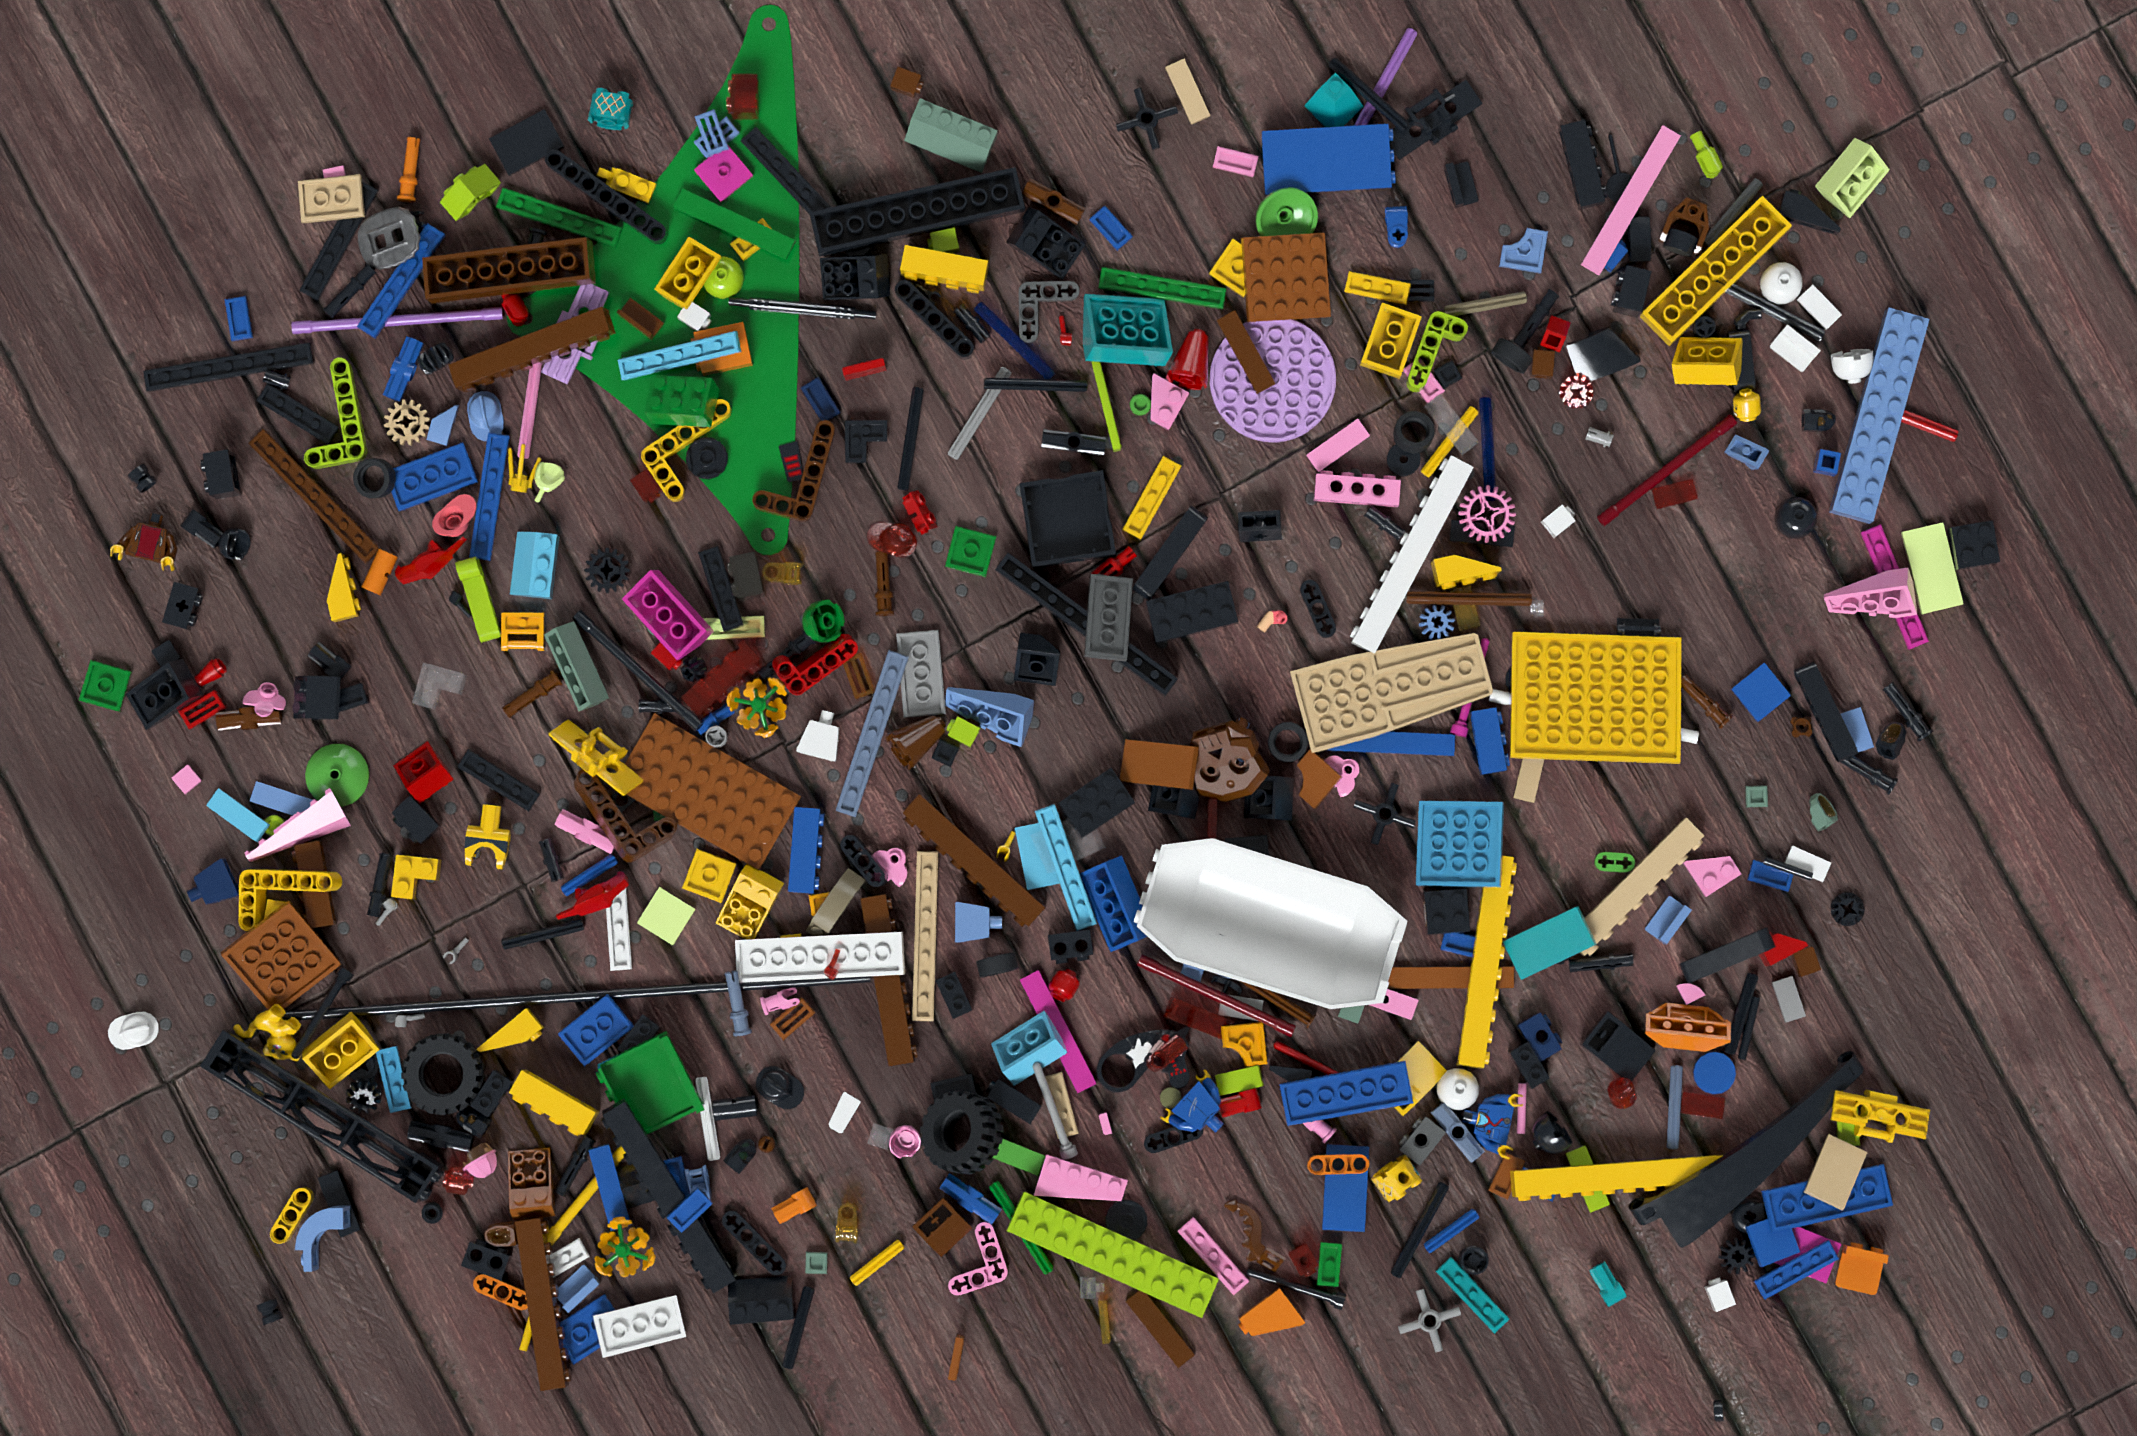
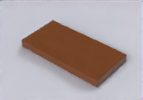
M1125 739L1120 781L1193 790L1199 747Z

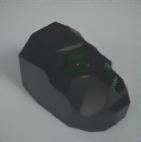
M751 1139L741 1140L723 1161L740 1174L756 1154L755 1142Z

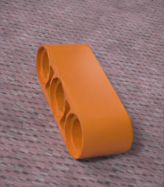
M1362 1154L1313 1155L1307 1160V1169L1315 1175L1361 1174L1369 1168V1160ZM1359 1157L1365 1161V1166L1360 1170L1355 1169L1353 1165L1354 1160ZM1336 1158H1341L1344 1162V1166L1340 1170H1335L1332 1167V1162ZM1314 1159L1322 1161V1168L1318 1171H1314L1311 1168V1162Z

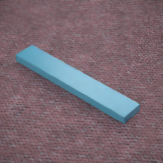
M732 331L618 359L621 379L625 381L740 353L741 347L738 332Z
M1055 804L1034 811L1076 931L1097 924Z

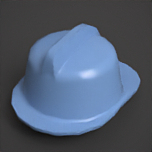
M480 391L475 393L467 404L470 428L478 439L487 441L488 433L501 434L504 428L501 404L499 399L491 392Z

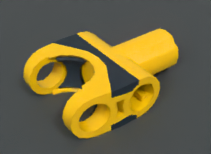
M483 804L480 826L468 825L465 838L466 865L472 866L477 852L483 847H489L495 853V858L497 859L496 868L503 870L509 852L511 830L499 829L501 806Z

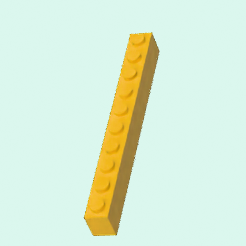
M1502 856L1501 887H1482L1457 1065L1482 1069L1485 1064L1488 1065L1490 1052H1487V1044L1492 1042L1493 1031H1490V1023L1495 1021L1496 1010L1493 1009V1001L1498 1000L1499 989L1495 987L1496 980L1501 979L1502 968L1498 966L1499 959H1503L1505 947L1501 945L1502 938H1506L1508 926L1504 924L1505 917H1509L1511 905L1507 903L1508 896H1512L1514 884L1510 883L1511 875L1515 876L1517 863H1513L1514 857Z
M1723 1155L1510 1171L1512 1197H1518V1201L1531 1200V1196H1539V1199H1552V1194H1560V1198L1573 1197V1193L1581 1192V1196H1592L1594 1191H1602V1194H1615L1617 1189H1623V1193L1636 1192V1188L1644 1187V1191H1656L1657 1186H1665L1666 1190Z

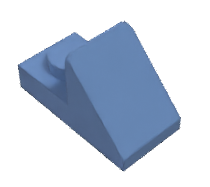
M1735 434L1725 453L1743 462L1751 470L1759 469L1769 450Z

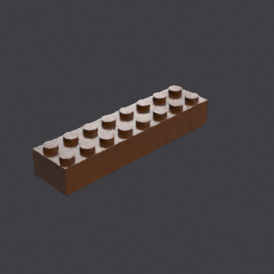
M587 237L422 257L425 299L432 304L596 284L593 242Z

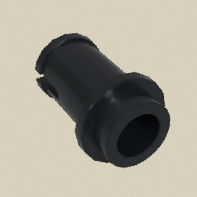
M266 369L262 382L281 387L280 390H282L283 388H288L291 377H288L287 374L282 375Z

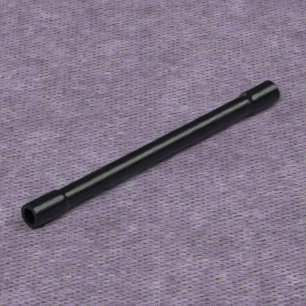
M582 610L574 615L573 620L581 628L601 643L671 707L695 732L702 727L704 722L696 714L687 709L596 626L595 622Z

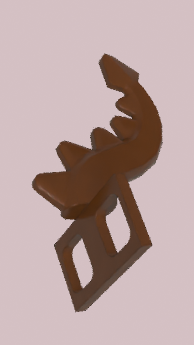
M1236 1199L1226 1202L1224 1204L1225 1208L1233 1213L1239 1210L1240 1217L1247 1216L1243 1223L1250 1225V1227L1244 1228L1243 1232L1248 1238L1241 1244L1243 1247L1250 1249L1246 1260L1248 1262L1256 1261L1275 1273L1285 1260V1257L1268 1247L1266 1248L1262 1244V1222L1259 1215L1250 1206L1238 1203ZM1267 1253L1273 1254L1274 1256L1278 1257L1280 1260H1277V1259L1271 1257V1256L1268 1255ZM1262 1260H1266L1267 1262L1273 1264L1274 1267L1266 1264Z

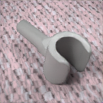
M389 898L383 903L386 910L375 922L378 926L381 925L387 915L398 908L394 898Z
M464 938L457 947L446 952L443 955V959L448 954H452L453 960L449 964L456 962L458 953L469 940Z
M424 1013L411 1016L399 1015L395 1019V1026L407 1027V1021L425 1018Z

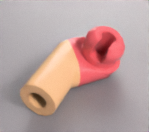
M1281 610L1268 611L1257 625V628L1265 633L1271 624H1285L1288 616Z

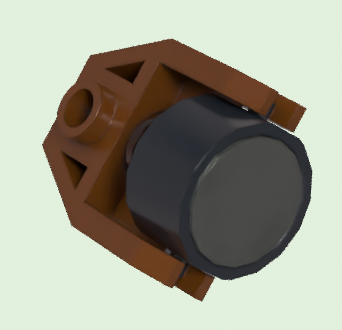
M1686 198L1673 209L1666 218L1658 240L1663 243L1662 247L1681 256L1691 257L1692 254L1698 256L1709 230L1707 205ZM1689 210H1693L1695 214H1691ZM1675 221L1697 228L1699 238L1697 239L1695 236L1681 230L1671 229L1670 226Z

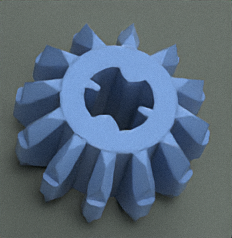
M1436 605L1432 606L1433 612L1429 608H1425L1424 611L1428 616L1421 614L1419 617L1426 621L1419 623V627L1426 626L1422 634L1425 635L1428 631L1431 632L1429 635L1430 640H1432L1434 634H1436L1437 640L1441 639V633L1447 638L1449 634L1445 629L1449 631L1454 629L1448 623H1453L1455 619H1447L1452 612L1449 610L1444 614L1445 606L1443 605L1439 611H1437ZM1436 617L1440 618L1439 622L1442 623V626L1433 627L1432 618L1434 620Z

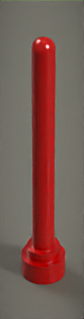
M1276 1041L1273 1045L1278 1051L1324 1075L1339 1073L1279 1041Z

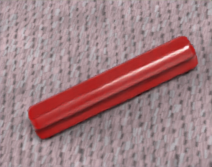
M1904 410L1901 422L1952 442L1957 439L1958 430Z

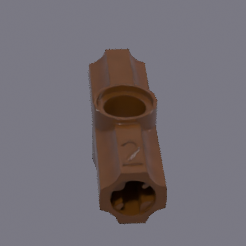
M1031 178L1022 192L1023 196L1075 225L1078 224L1086 210L1084 207L1062 196L1059 192L1053 191ZM1057 197L1060 202L1057 206H1050L1048 199Z
M254 707L216 712L218 731L240 728L241 730L258 729L260 726L282 724V711L274 709L266 717L257 715Z

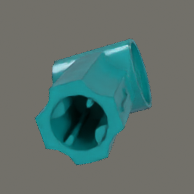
M1605 1261L1589 1270L1600 1289V1295L1608 1307L1627 1297Z

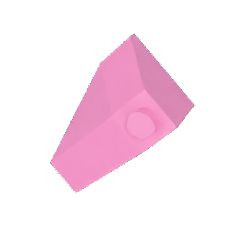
M1909 568L1888 570L1824 594V600L1829 612L1845 614L1868 612L1869 616H1876V613L1889 614L1891 618L1917 615L1914 584Z

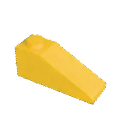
M526 1008L478 1047L477 1050L484 1052L527 1042L530 1039L534 1042L542 1035L541 1030L544 1027L529 1008Z

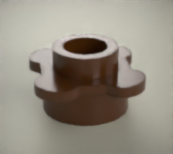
M1809 716L1804 718L1793 717L1790 723L1793 726L1791 734L1793 737L1797 738L1802 735L1809 737L1812 735L1810 724L1812 720Z

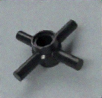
M1142 88L1134 89L1140 110L1137 112L1136 118L1117 123V131L1120 132L1138 126L1146 130L1152 150L1159 149L1160 145L1154 127L1159 119L1178 114L1177 107L1172 106L1155 111L1147 107ZM1144 114H1149L1153 120L1151 123L1146 124L1142 122L1141 117Z
M1390 784L1384 803H1380L1377 806L1356 800L1353 808L1373 814L1377 822L1370 842L1372 844H1379L1385 825H1389L1392 822L1410 828L1415 826L1416 820L1396 814V810L1392 806L1399 787L1397 784ZM1387 808L1390 811V818L1388 820H1383L1379 817L1380 809Z

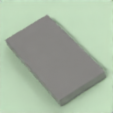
M939 630L896 633L898 653L909 656L901 680L904 718L946 714Z

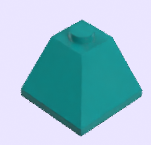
M1335 73L1318 89L1304 107L1324 127L1345 126L1364 106L1352 89Z

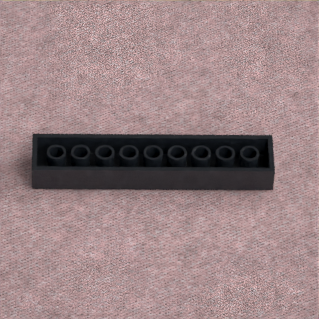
M1016 167L817 210L809 212L818 255L822 257L1022 213L1025 211Z

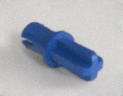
M727 704L713 713L710 711L708 716L701 719L704 724L698 730L699 734L702 735L712 726H720L719 723L733 715L735 711H730V707Z

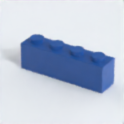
M794 807L788 892L815 894V890H819L820 877H816V868L820 869L821 856H817L818 847L822 848L823 835H819L820 826H824V814H821V809Z

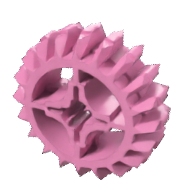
M1489 485L1486 486L1485 492H1483L1481 486L1477 487L1479 493L1477 495L1474 490H1471L1472 498L1464 496V500L1468 504H1460V507L1465 508V511L1458 512L1460 516L1465 515V519L1459 521L1460 524L1466 522L1468 525L1463 528V531H1467L1470 528L1472 531L1469 533V537L1474 536L1476 533L1478 534L1476 541H1480L1481 537L1484 536L1485 543H1488L1489 536L1492 537L1493 542L1497 541L1496 534L1504 538L1502 530L1504 529L1509 533L1511 529L1506 525H1514L1515 523L1513 520H1509V517L1516 516L1514 512L1509 513V509L1515 508L1514 504L1507 505L1511 497L1504 500L1502 497L1506 492L1502 491L1498 495V487H1494L1493 492H1490ZM1486 497L1495 498L1502 506L1492 508L1489 506ZM1479 498L1481 509L1479 513L1470 516L1471 506ZM1484 508H1488V511L1491 510L1492 512L1497 510L1496 513L1490 516V520H1486V517L1477 518V516L1485 512ZM1504 513L1502 524L1495 530L1494 517L1497 514ZM1477 520L1484 521L1489 532L1479 530L1472 522Z

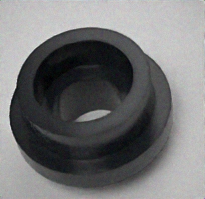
M427 1203L422 1209V1218L427 1223H437L443 1216V1209L438 1203ZM430 1209H434L436 1211L435 1217H431L429 1215Z

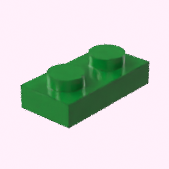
M1320 1242L1317 1285L1339 1286L1342 1244Z

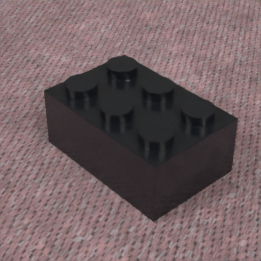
M1110 768L1057 805L1078 837L1083 839L1131 807L1135 802L1113 769Z

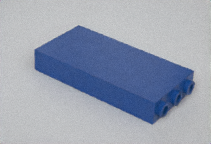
M1389 124L1261 132L1265 196L1277 189L1286 187L1297 188L1305 193L1385 189L1392 188V183H1395V171H1391V162H1394V149L1390 150L1389 141H1393V128H1389Z

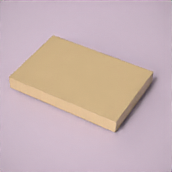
M356 174L298 181L302 223L365 217L362 175Z
M1828 1134L1804 1189V1193L1840 1210H1844L1867 1152Z

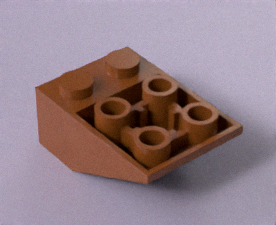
M550 1148L508 1151L509 1210L512 1219L555 1216Z

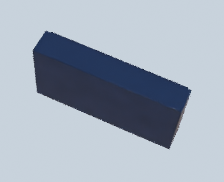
M819 377L801 387L802 392L821 421H829L841 413Z

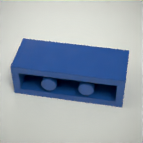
M1497 708L1471 711L1470 718L1480 775L1506 771V766H1510L1508 753L1504 754L1503 745H1506V738L1504 732H1500L1499 725L1503 724L1501 712H1497Z

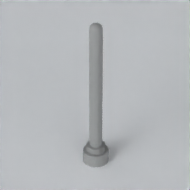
M1035 1062L1032 1067L1061 1143L1059 1150L1061 1158L1063 1160L1072 1158L1078 1154L1077 1149L1068 1140L1041 1064Z

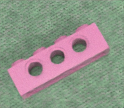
M1320 471V474L1315 476L1313 501L1398 508L1401 480H1396V476H1384L1383 479H1378L1373 474H1363L1362 477H1354V473L1342 472L1340 476L1333 475L1332 471ZM1335 481L1339 482L1342 485V490L1340 492H1333L1330 484ZM1359 483L1363 487V492L1355 494L1351 486ZM1381 485L1384 488V494L1380 496L1375 495L1372 490L1373 486Z

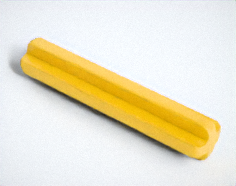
M896 1240L851 1275L850 1280L855 1286L859 1285L905 1248L902 1242Z

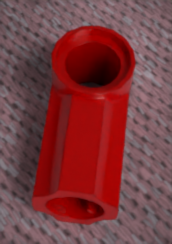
M1257 1088L1238 1092L1237 1095L1222 1098L1219 1107L1223 1118L1241 1112L1255 1111L1261 1109L1262 1105Z

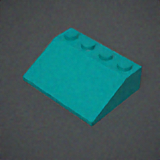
M1085 294L1083 308V348L1085 361L1165 366L1173 353L1165 300Z

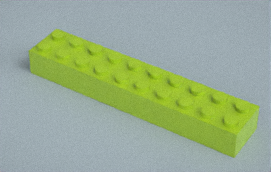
M1026 1192L1022 1193L1006 1229L1007 1232L1200 1318L1203 1317L1219 1280L1212 1275Z

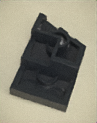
M1610 327L1589 332L1587 338L1569 342L1566 345L1579 384L1613 374L1641 361L1640 357L1636 356Z

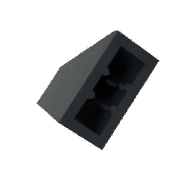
M1000 1079L997 1082L992 1080L986 1090L989 1093L987 1098L1030 1125L1042 1105Z

